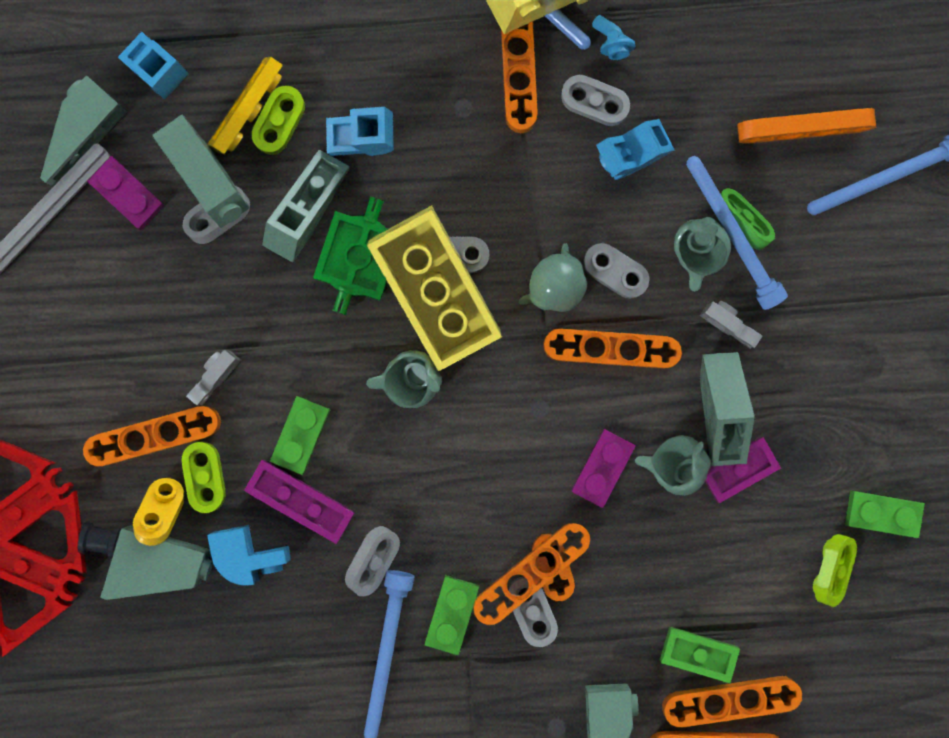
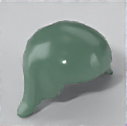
M711 217L693 219L683 223L677 230L674 238L675 254L678 256L680 264L689 273V288L695 292L700 289L704 276L720 271L726 265L731 252V242L728 233L722 225Z
M567 243L563 244L561 254H552L538 263L531 275L529 283L530 293L520 298L519 304L531 303L543 310L566 312L574 309L582 301L587 290L586 277L581 262L569 254Z
M409 350L398 354L395 359L389 362L383 374L369 378L366 385L371 389H383L389 399L400 407L418 408L430 402L440 390L442 376L427 353L419 350Z
M679 435L666 440L659 446L653 456H638L635 459V463L652 472L659 484L668 492L685 496L696 492L703 486L711 460L703 448L704 444L702 441L698 443L692 437Z

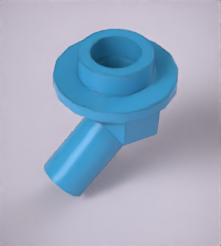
M601 15L594 19L592 27L608 38L600 47L601 54L609 56L611 60H620L630 55L629 52L636 47L635 41L625 36L616 24Z

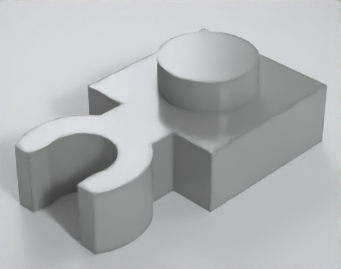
M713 301L706 305L699 316L725 334L733 336L747 348L756 347L762 335L744 325L743 321L736 317L737 310L723 301H720L718 304Z
M223 350L221 354L218 351L215 352L204 365L207 371L202 375L201 381L193 387L186 397L197 406H202L216 387H219L240 363L241 359L228 350Z

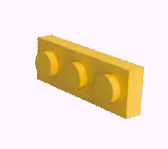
M265 57L207 144L209 147L221 154H225L227 149L232 152L243 137V134L239 132L246 120L252 122L262 108V104L259 103L260 99L266 91L271 93L282 77L278 73L283 66L272 57Z

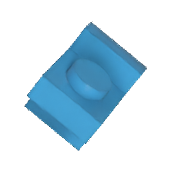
M142 31L118 56L125 65L164 100L189 75L176 59Z
M386 107L350 109V116L326 118L327 154L335 156L365 153L369 156L392 152L394 150L393 112Z
M659 119L645 121L621 136L607 138L596 145L600 152L599 159L606 171L610 172L615 180L626 177L675 151Z
M249 525L215 531L207 535L214 566L225 579L238 585H254L259 581L257 569H261L262 574L279 572L283 570L282 564H286L291 560L289 546L254 552Z

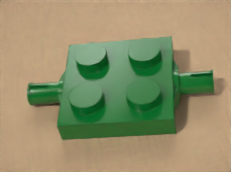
M374 197L369 198L364 216H349L335 211L313 279L330 284L339 291L332 311L347 315L352 295L367 296L381 301L387 285L384 274L367 246L370 239L389 229L377 221L384 201L377 199L376 202Z

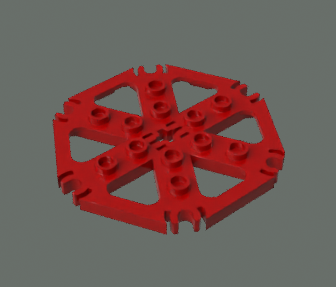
M0 439V456L26 466L31 473V478L28 482L0 502V578L42 595L46 600L45 607L19 628L10 629L3 621L0 596V657L1 655L4 657L73 605L63 601H73L78 596L68 590L67 584L69 581L80 584L84 582L85 578L79 573H72V569L82 574L87 573L85 554L79 553L77 548L82 528L77 490L73 491L68 497H63V494L68 493L74 484L68 482L62 487H58L55 484V477L63 471L61 467L51 469L45 474L46 470L56 462ZM57 510L63 514L68 544V553L63 559L52 558L12 541L50 511Z

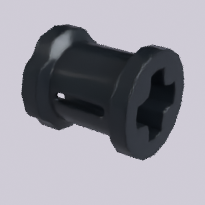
M85 522L79 534L78 552L87 554L90 551L106 554L109 559H112L121 528L115 527L114 530L94 527L93 523Z

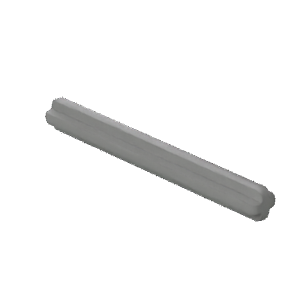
M94 144L0 242V274L88 183V179L110 157V154L101 145Z

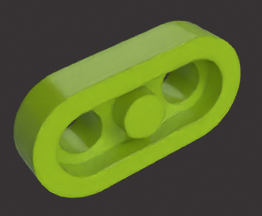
M280 86L270 94L252 129V140L261 152L274 155L286 148L305 111L304 99L297 89L291 86ZM287 101L293 102L294 106L291 111H282L283 103ZM270 132L277 133V139L273 143L266 142V135Z
M193 443L182 454V467L189 504L194 510L201 513H210L219 509L226 497L220 456L217 449L210 443ZM200 453H204L208 457V462L205 466H200L197 463V456ZM205 488H210L214 493L211 501L203 498V490Z
M836 534L826 541L822 552L823 561L820 572L813 582V591L818 602L836 607L843 600L857 553V544L853 538Z

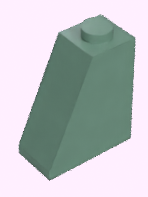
M180 115L152 135L204 210L220 228L236 221L242 213L250 208L212 150L183 115Z
M739 353L702 355L700 385L711 466L747 464L755 416Z
M133 526L121 528L100 598L111 600L195 588L201 584L202 580L207 581L211 573L213 561L209 559L210 549L168 537L161 544L148 546L140 543L135 538Z

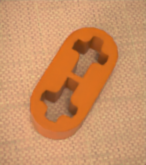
M548 533L538 536L533 542L532 551L552 534ZM556 540L551 543V546L557 545V551L562 561L567 559L566 554L563 552L565 550L564 546L561 545L559 547ZM538 555L536 557L535 564L539 571L545 573L555 567V564H548L545 555ZM570 565L559 573L562 580L568 579V584L563 586L564 592L557 593L555 588L549 589L548 585L553 583V579L543 586L544 592L551 600L564 601L573 594L575 583Z

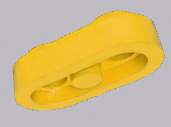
M161 478L149 486L133 520L134 536L140 543L154 546L161 544L168 538L184 503V490L178 481L171 478ZM164 491L171 492V494L167 496H163L160 493ZM149 520H155L158 522L155 525L146 524V522Z

